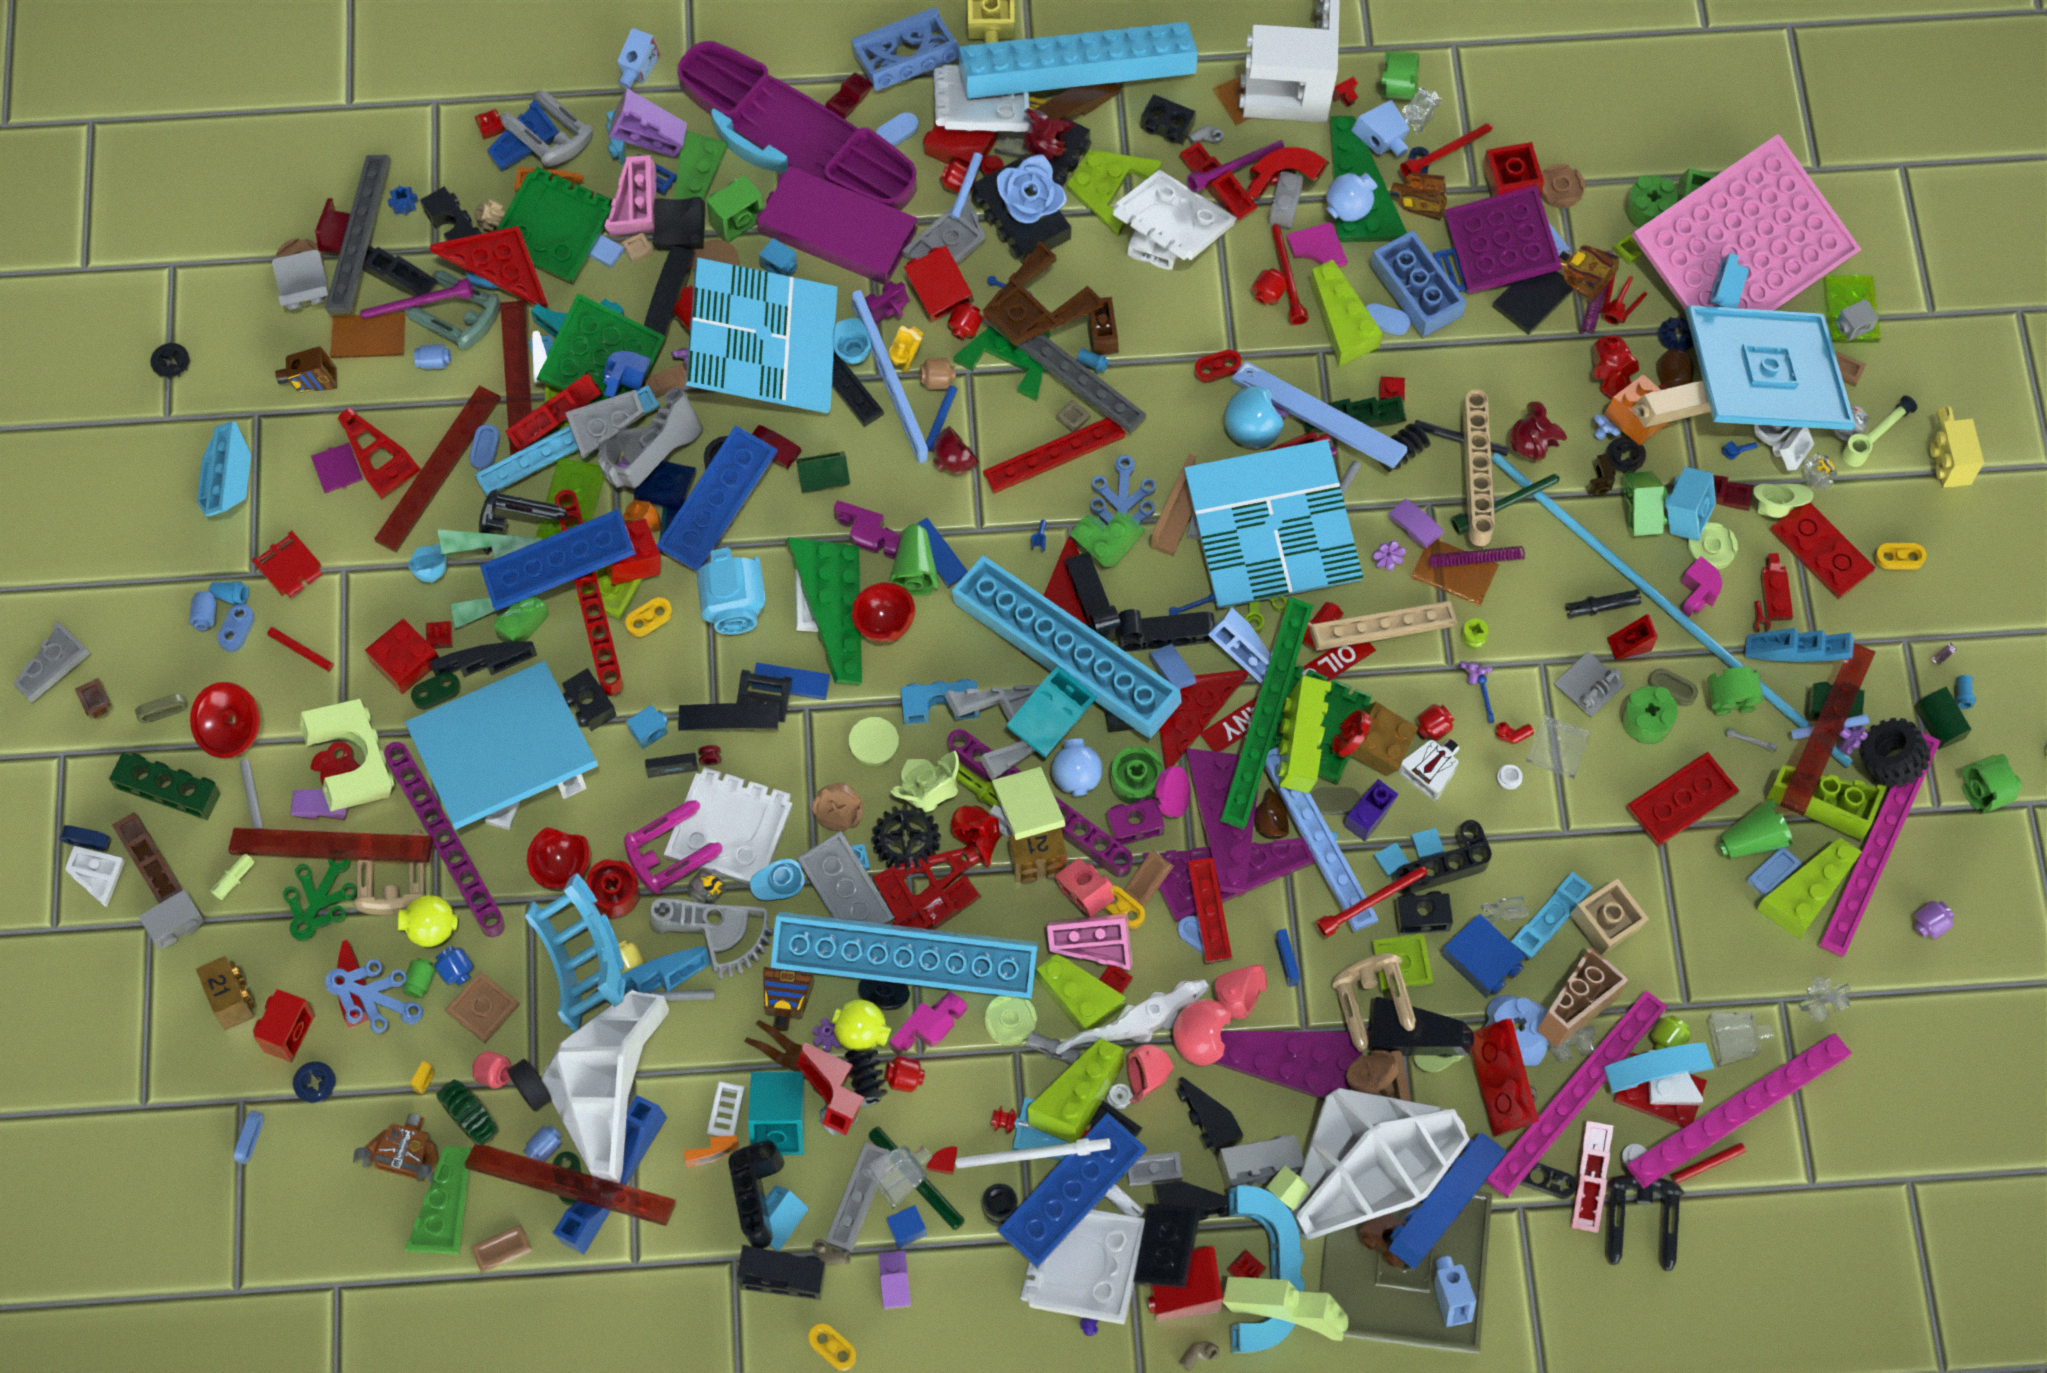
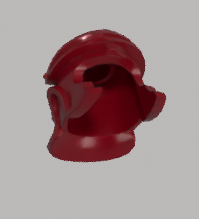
M1027 108L1024 113L1030 119L1028 130L1025 132V145L1028 151L1033 156L1044 155L1047 160L1053 159L1054 155L1061 157L1064 151L1067 150L1064 146L1065 142L1062 139V134L1068 132L1076 124L1063 119H1048L1045 113Z
M1539 401L1527 404L1525 418L1518 420L1510 432L1512 449L1522 457L1529 458L1533 462L1545 459L1548 447L1559 446L1557 440H1567L1563 429L1556 423L1552 424L1546 417V408Z

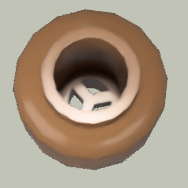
M927 358L924 364H920V382L929 390L947 389L951 381H955V366H950L947 358Z

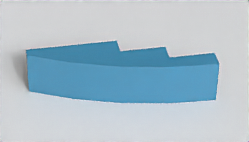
M1796 628L1747 635L1745 656L1752 659L1790 662L1853 658L1854 637L1851 632L1826 636L1823 630L1798 633Z
M700 946L678 951L621 974V979H625L624 995L630 990L648 994L660 986L667 992L710 965L707 948Z

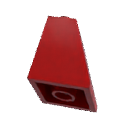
M1214 1246L1193 1250L1186 1289L1145 1285V1287L1151 1288L1152 1297L1147 1298L1150 1314L1155 1313L1156 1321L1220 1312L1223 1295Z

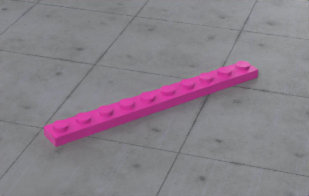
M1921 732L1930 750L1931 758L1928 761L1930 766L1940 740ZM1922 770L1923 775L1920 778L1916 777L1914 779L1915 782L1911 784L1907 782L1903 787L1895 785L1894 788H1890L1819 947L1840 957L1845 956L1927 770Z
M1646 990L1538 1117L1539 1122L1532 1124L1487 1177L1486 1182L1504 1197L1508 1198L1607 1081L1604 1067L1624 1060L1666 1011L1668 1006Z
M1836 1033L1832 1034L1628 1164L1627 1168L1644 1189L1851 1056L1852 1052Z

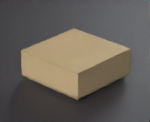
M643 232L621 242L632 264L654 255L653 249Z

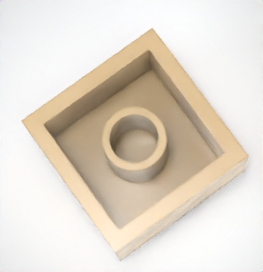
M1618 878L1579 903L1570 914L1601 955H1604L1641 930L1650 920Z

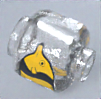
M1814 453L1802 461L1800 474L1809 488H1820L1823 491L1834 484L1833 479L1837 476V470L1827 455Z
M716 869L699 870L687 886L689 891L688 897L695 903L714 905L726 890L725 883L723 882L724 876Z

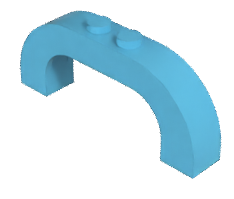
M1235 1186L1230 1188L1229 1216L1255 1219L1264 1226L1269 1235L1271 1245V1279L1289 1280L1298 1291L1303 1292L1304 1279L1301 1277V1266L1304 1261V1254L1300 1249L1298 1226L1289 1208L1278 1197L1267 1190L1253 1186ZM1265 1317L1260 1323H1238L1232 1325L1231 1353L1246 1354L1271 1348L1281 1342L1292 1331L1295 1323Z

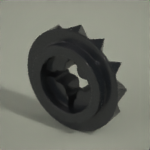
M166 343L159 346L153 352L150 360L153 371L160 378L167 377L168 379H171L173 376L180 377L184 370L187 371L190 362L188 351L177 343ZM174 358L177 364H169L167 366L165 360H172Z
M1628 436L1614 439L1609 444L1606 452L1609 461L1614 463L1615 470H1622L1623 473L1627 471L1635 472L1643 466L1646 459L1644 446H1639ZM1631 449L1630 458L1623 459L1622 461V453L1625 454Z

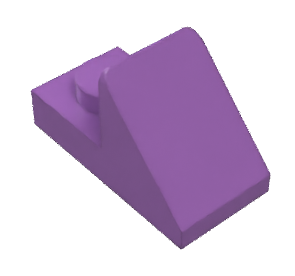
M906 1252L878 1253L884 1309L911 1306Z

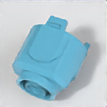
M729 547L711 551V563L702 566L696 574L701 617L708 622L714 623V629L722 634L748 632L757 626V617L765 605V590L759 557H754L753 560L740 557L732 558Z

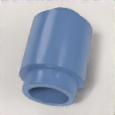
M445 344L422 345L414 350L415 365L417 368L422 367L423 370L447 368L448 363H451V351L449 348L446 349Z
M197 592L191 599L189 624L197 630L204 631L214 626L217 602L212 593Z
M551 1125L548 1128L542 1126L528 1140L523 1152L539 1165L542 1161L545 1162L562 1144L559 1140L562 1135Z

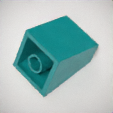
M751 1072L748 1111L750 1145L763 1140H771L782 1155H804L805 1080L801 1072Z

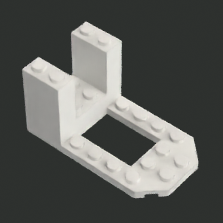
M1339 0L1317 1L1316 15H1320V20L1316 22V29L1253 25L1252 34H1247L1246 48H1250L1251 53L1246 55V72L1241 74L1240 88H1244V94H1240L1239 108H1243V117L1327 123L1338 71Z

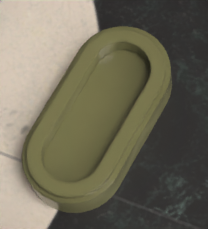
M1663 668L1654 670L1650 675L1649 686L1667 688L1677 705L1689 706L1696 700L1698 690L1691 681Z
M182 694L168 695L138 706L135 709L136 718L142 723L153 722L182 712L187 707V703Z
M1350 787L1317 788L1311 793L1321 815L1349 814L1361 800L1358 791Z

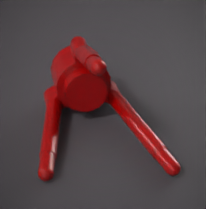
M1612 272V279L1608 284L1604 305L1600 312L1603 314L1602 318L1606 322L1618 325L1620 322L1625 323L1627 317L1643 301L1647 293L1643 292L1625 310V304L1622 301L1633 280V277L1629 276L1617 300L1614 299L1610 302L1615 273Z

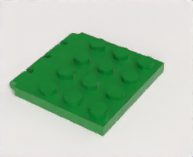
M536 167L533 173H527L496 230L519 226L534 267L574 284L605 227L606 220L609 218L612 209L611 204L613 200L599 193H596L594 196V191L579 184H576L572 189V181L558 175L553 177V173Z
M1295 664L1286 697L1290 695L1303 676L1305 667ZM1310 669L1306 675L1323 681L1328 679L1327 676ZM1332 679L1331 690L1324 697V702L1329 704L1328 711L1324 714L1323 722L1320 725L1325 727L1322 742L1317 748L1322 750L1318 777L1338 785L1351 755L1341 757L1333 752V737L1336 734L1340 735L1342 731L1340 729L1341 723L1351 713L1357 710L1362 711L1363 708L1372 704L1370 703L1372 695L1355 689L1353 695H1350L1351 686ZM1282 711L1270 750L1279 747L1283 737V733H1280V725L1284 718V712Z

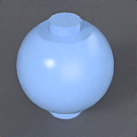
M1366 172L1361 177L1353 173L1343 174L1337 177L1328 188L1326 200L1329 206L1326 209L1334 219L1339 217L1343 221H1357L1365 217L1371 210L1374 203L1373 191L1377 188V185Z
M1084 739L1065 740L1064 749L1056 754L1052 762V776L1057 786L1067 793H1072V797L1087 796V791L1093 790L1101 780L1103 766L1096 751L1085 746Z

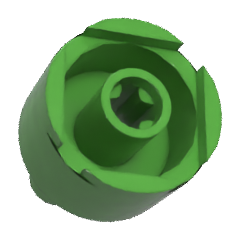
M1385 51L1384 64L1386 69L1382 72V98L1415 99L1418 88L1419 53Z
M1641 176L1632 186L1626 204V215L1635 223L1637 228H1641L1678 202V193L1674 182L1659 176Z
M1751 667L1730 668L1723 670L1724 675L1716 677V673H1713L1707 678L1712 709L1715 710L1718 716L1730 714L1731 710L1751 713L1756 710V705L1763 702L1757 669L1752 672Z
M1646 686L1637 689L1631 694L1622 715V725L1625 732L1630 737L1632 736L1639 740L1638 742L1650 745L1663 741L1670 733L1678 715L1676 701L1669 690L1664 687Z
M1142 746L1140 748L1127 747L1121 750L1115 756L1111 769V787L1116 796L1129 804H1135L1137 800L1142 798L1153 799L1156 796L1157 779L1163 770L1159 756L1151 749Z
M2004 754L1988 756L1964 766L1961 771V778L1965 776L1966 784L1962 785L1964 794L1976 810L1980 808L1984 810L1982 813H1988L2014 802L2018 796V791L2022 789L2020 778L2014 775L2013 770L2009 766V761Z

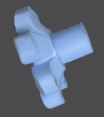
M1596 414L1593 417L1599 424V428L1594 435L1600 440L1607 433H1612L1614 436H1619L1621 433L1617 426L1611 421L1609 422V419L1604 414Z

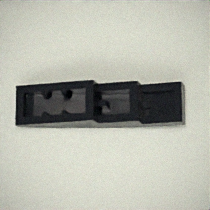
M368 245L362 270L371 276L413 296L430 293L438 283L437 279L399 255L395 258L380 247L375 249Z
M674 245L671 246L662 268L644 322V326L666 336L664 341L667 339L671 321L675 319V314L672 311L673 307L681 297L680 292L686 287L695 255L693 250Z
M532 641L502 642L453 652L429 661L435 676L445 672L454 673L460 670L465 678L485 668H488L492 676L537 656Z
M778 703L679 705L678 731L778 730Z

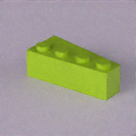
M1332 259L1312 269L1310 285L1318 309L1321 311L1325 329L1328 331L1330 344L1337 357L1338 367L1379 348L1383 332L1334 260Z
M1303 675L1290 695L1285 697L1281 710L1284 712V718L1280 725V733H1283V737L1278 749V753L1281 754V761L1277 767V775L1280 776V787L1309 793L1317 782L1322 751L1317 748L1322 742L1325 727L1320 725L1323 722L1324 714L1328 711L1329 703L1324 702V697L1331 690V682Z
M1782 764L1766 799H1773L1779 805L1862 841L1872 825L1887 786L1877 785L1875 787L1865 785L1864 781H1846L1839 779V776L1818 775L1812 770Z
M1839 837L1762 899L1756 910L1798 939H1801L1862 851Z
M1101 1038L1096 1041L1028 1106V1125L1069 1143H1076V1140L1080 1139L1124 1067V1048Z

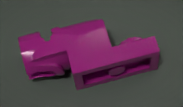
M837 500L834 506V517L843 525H853L850 531L851 543L874 551V553H879V550L884 548V556L895 559L902 534L896 533L887 527L883 529L884 516L882 514Z

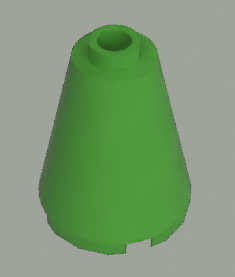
M918 524L909 525L902 531L889 578V583H895L904 587L912 596L929 595L932 593L933 588H936V590L939 588V579L926 529Z
M1773 799L1766 800L1720 835L1721 841L1717 842L1723 856L1728 855L1730 859L1794 845L1791 841L1793 839L1782 813H1775L1773 809L1777 807Z

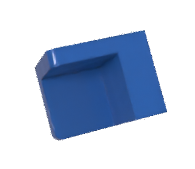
M916 1205L887 1217V1223L895 1238L897 1248L927 1236L926 1227Z

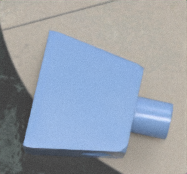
M1392 100L1359 116L1351 130L1376 154L1381 155L1391 149L1399 158L1409 150L1403 142L1409 132V126Z
M1450 1256L1441 1257L1436 1260L1438 1270L1436 1271L1434 1287L1445 1326L1450 1327L1472 1322L1476 1299L1464 1266H1454Z

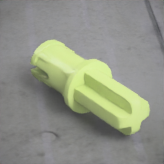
M243 854L229 871L224 870L225 874L209 891L223 901L237 884H241L239 880L255 861L249 855Z

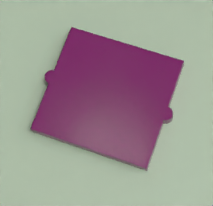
M350 443L335 448L329 447L328 450L311 456L324 493L339 488L345 489L348 485L363 480Z

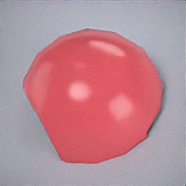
M1209 999L1194 1001L1182 1009L1175 1019L1172 1034L1174 1045L1181 1056L1189 1063L1197 1066L1211 1065L1224 1055L1225 1048L1221 1041V1030L1224 1025L1230 1024L1231 1011L1224 1003Z

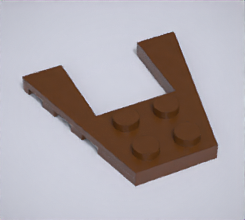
M1041 241L1036 244L1037 247L1032 254H1028L1023 260V265L1018 271L1009 277V282L1003 289L1000 288L983 309V316L1014 346L1104 306L1103 300L1089 286H1086L1050 313L1023 287V285L1056 262V255Z

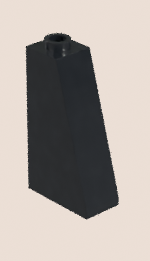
M1375 997L1370 1044L1374 1051L1384 1050L1389 1053L1391 1051H1400L1402 1056L1470 1055V1046L1474 1044V1033L1464 1021L1412 1006L1416 1019L1415 1028L1412 1031H1407L1400 1024L1394 1001Z

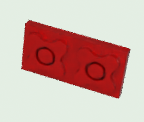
M1811 502L1795 507L1770 528V531L1838 600L1876 569Z
M1706 752L1629 803L1626 808L1657 847H1659L1736 796L1740 790L1710 753Z
M1504 1019L1473 1032L1474 1044L1470 1048L1494 1137L1502 1136L1539 1122L1512 1019Z

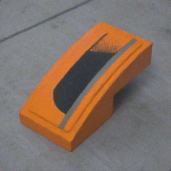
M737 1135L710 1137L711 1148L684 1150L686 1167L708 1164L731 1154L739 1148Z

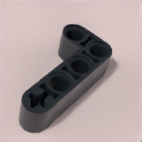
M1087 551L1065 558L1066 572L1087 626L1108 641L1120 637L1121 624L1118 612L1114 605L1110 606L1090 553Z
M1128 609L1118 614L1121 624L1120 647L1126 652L1160 649L1170 644L1174 647L1214 642L1208 635L1215 625L1212 612L1141 618L1139 610Z
M1466 820L1461 824L1457 835L1458 849L1400 866L1396 871L1394 881L1421 866L1434 870L1436 875L1429 876L1426 874L1424 877L1398 891V893L1402 895L1405 893H1415L1484 872L1489 865L1492 852L1480 823L1475 820ZM1464 832H1472L1476 837L1467 838ZM1473 855H1481L1485 860L1476 861ZM1457 862L1460 868L1454 869L1448 863Z
M763 1140L737 1149L728 1159L741 1230L750 1245L760 1249L768 1247L773 1239L762 1178L778 1173L784 1166V1158L771 1140Z

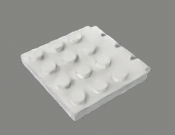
M943 65V68L937 67L934 69L935 120L938 126H945V129L968 131L1026 132L1028 130L1030 119L1024 113L1029 108L1028 92L967 99L959 72V65Z
M1158 170L1119 200L1113 209V216L1126 224L1132 222L1130 225L1132 228L1145 236L1151 234V240L1166 249L1170 246V252L1183 260L1186 258L1192 260L1234 226L1236 217L1198 193L1191 191L1190 188L1161 170Z
M704 767L701 774H695L685 802L697 800L700 803V808L695 815L674 827L664 852V858L678 862L709 843L719 842L723 849L718 857L697 869L750 885L752 876L767 867L773 860L793 804L789 802L791 794L773 789L771 796H769L770 787L750 781L747 788H744L745 779L725 774L723 781H721L722 772Z
M1092 1210L1038 1269L1029 1261L1026 1276L1034 1279V1281L1024 1280L1020 1299L1029 1302L1030 1308L1125 1325L1134 1287L1133 1280L1145 1219Z

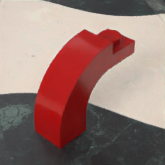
M1301 147L1277 149L1264 156L1254 166L1253 169L1259 172L1260 175L1259 177L1255 176L1248 185L1250 190L1247 194L1259 201L1273 179L1282 171H1298L1317 182L1330 162L1319 154Z

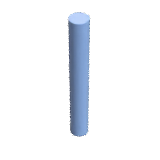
M979 153L973 154L950 214L952 219L959 220L983 157Z
M1868 714L1799 728L1791 730L1793 740L1838 731L1841 726L1852 728L1870 723Z

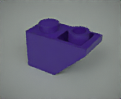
M1378 779L1347 815L1345 828L1365 842L1382 822L1399 794Z

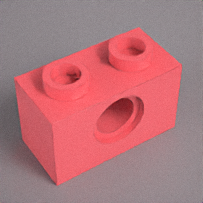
M1080 858L1055 875L1061 892L1090 918L1115 900L1111 891L1113 886L1109 879L1104 875L1102 877L1098 875L1097 870L1092 864H1085Z

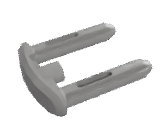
M541 90L535 93L537 102L575 134L571 139L565 133L559 132L553 139L556 145L550 148L512 114L503 112L500 115L502 124L542 158L541 163L544 166L557 165L574 157L587 146L593 136L591 125L585 126L550 94Z

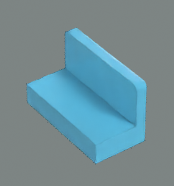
M1730 252L1721 259L1708 303L1725 308L1738 307L1749 271L1747 267L1737 264L1738 255Z
M775 1185L765 1199L773 1233V1239L769 1246L776 1251H780L808 1211V1207L790 1190Z

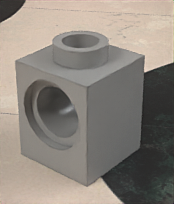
M1864 299L1841 310L1836 323L1839 331L1850 341L1873 330L1879 317L1867 299Z

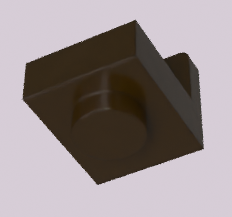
M1607 454L1597 455L1594 464L1597 478L1591 479L1587 488L1589 495L1595 493L1597 495L1606 494L1612 490L1615 482L1614 476L1616 471L1614 463L1609 461Z

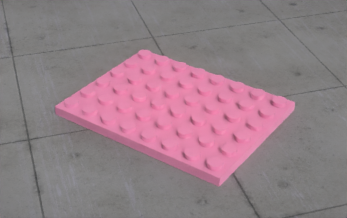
M1779 134L1631 234L1684 310H1686L1688 305L1718 307L1708 303L1721 259L1730 252L1739 256L1737 264L1749 269L1737 308L1774 311L1861 250Z

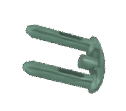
M435 271L433 273V278L438 280L437 284L445 288L454 287V284L461 280L445 271ZM472 286L474 295L466 299L484 307L480 314L473 310L466 312L463 321L470 326H467L464 331L416 306L406 308L405 314L410 320L457 344L460 350L471 348L487 333L498 315L501 302L498 294L490 295Z

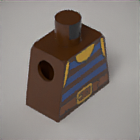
M321 346L287 355L285 358L286 368L275 371L278 384L290 382L297 392L300 393L338 389L337 367Z
M764 967L765 1015L774 1016L773 1027L778 1031H788L790 1018H803L814 986L813 973Z

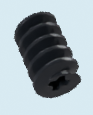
M1412 423L1407 424L1405 429L1399 430L1397 434L1390 437L1407 446V452L1400 460L1403 464L1408 463V457H1416L1415 451L1418 453L1423 452L1422 445L1428 448L1431 444L1424 430ZM1379 461V463L1385 470H1387L1388 472L1392 471L1391 467ZM1400 461L1394 467L1395 469L1401 468Z
M852 1049L845 1053V1058L848 1059L847 1062L852 1064L849 1076L853 1079L851 1084L855 1088L854 1092L864 1097L861 1107L874 1105L881 1100V1097L888 1094L886 1089H879V1087L885 1084V1080L876 1078L883 1074L882 1070L874 1069V1067L881 1064L880 1060H872V1057L878 1055V1050L856 1051Z

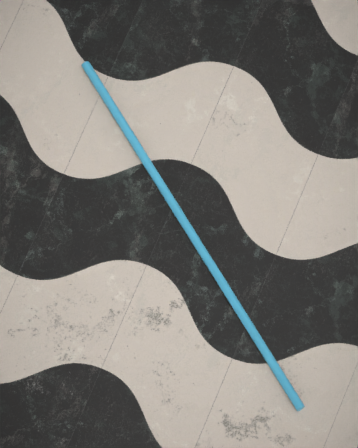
M1495 453L1492 456L1491 461L1521 487L1525 488L1533 484L1500 454ZM1539 491L1532 495L1730 668L1745 667L1544 492ZM1760 680L1762 695L1799 728L1813 726ZM1823 734L1810 736L1844 767L1847 768L1853 762L1849 756L1841 752Z

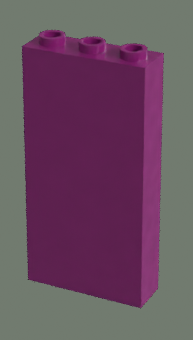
M789 166L785 173H781L775 191L770 192L767 198V205L756 217L759 234L771 239L774 238L783 244L883 285L890 281L903 257L902 250L911 243L918 230L917 217L792 166Z

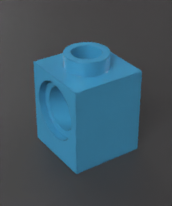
M774 238L771 239L759 254L760 267L770 273L788 276L792 275L797 269L796 252Z
M652 705L626 721L629 732L642 750L668 734L666 727L668 720L661 710L656 711Z

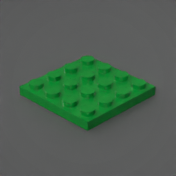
M577 293L536 379L562 391L589 372L602 391L599 396L587 403L590 405L611 398L605 395L607 385L603 383L604 377H602L607 359L611 354L618 351H630L650 358L647 377L666 336ZM620 384L615 396L635 389Z

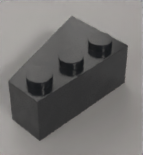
M742 1245L737 1279L741 1290L821 1300L826 1266L825 1262L821 1261L818 1257L805 1256L804 1258L790 1253H780Z

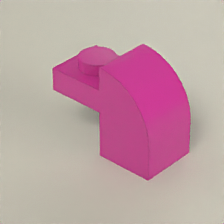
M1702 556L1685 572L1681 581L1685 587L1693 592L1686 600L1681 612L1690 617L1695 611L1697 613L1701 612L1706 604L1713 607L1722 588L1721 575Z

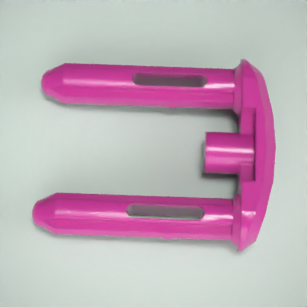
M697 800L687 801L636 832L630 833L628 831L625 835L624 846L631 867L638 878L654 894H662L663 888L718 857L723 849L719 842L709 843L655 876L652 875L650 868L659 864L660 860L653 849L642 855L640 847L695 815L700 808V803Z

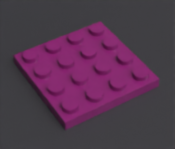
M1537 185L1444 210L1468 294L1562 269Z

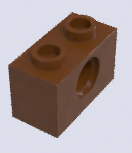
M1112 297L1101 298L1104 306L1089 313L1094 353L1098 355L1119 353Z
M1392 1213L1367 1220L1358 1234L1362 1244L1370 1250L1375 1248L1383 1255V1260L1390 1266L1395 1267L1397 1265L1402 1269L1406 1263L1389 1251L1391 1244L1385 1243L1382 1235L1387 1233L1393 1234L1399 1225L1404 1227L1406 1224Z

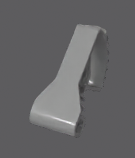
M673 388L664 395L667 407L658 409V416L653 417L652 423L648 427L624 429L599 447L600 452L597 454L599 466L611 484H614L616 487L623 485L632 488L638 487L673 448L694 441L702 432L703 426L683 388ZM623 450L624 458L629 464L626 468L616 466V461Z
M661 898L655 900L650 909L649 923L652 931L655 933L665 934L669 931L700 933L704 936L713 973H718L720 980L723 979L724 972L726 971L730 978L733 977V969L735 968L739 974H742V964L750 969L752 967L750 958L758 962L760 960L758 953H766V948L763 945H770L771 943L767 936H773L774 930L767 927L768 913L763 907L700 904L679 899ZM714 914L719 916L721 921L718 924H711L708 922L707 917ZM748 917H762L763 928L755 945L742 957L728 963L718 964L714 952L730 949L742 939L747 929Z

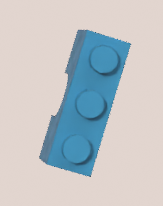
M961 679L953 683L936 681L931 685L912 683L906 687H901L904 725L929 723V710L933 705L938 703L949 705L945 698L947 691L953 690L954 693L965 692L966 689H977V680ZM979 710L956 717L954 714V720L980 718Z

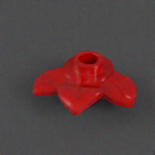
M337 741L331 744L328 750L321 751L313 757L310 769L321 772L320 781L323 785L326 777L351 772L360 766L352 758L353 750L351 746L343 741ZM342 749L343 756L336 758V751Z

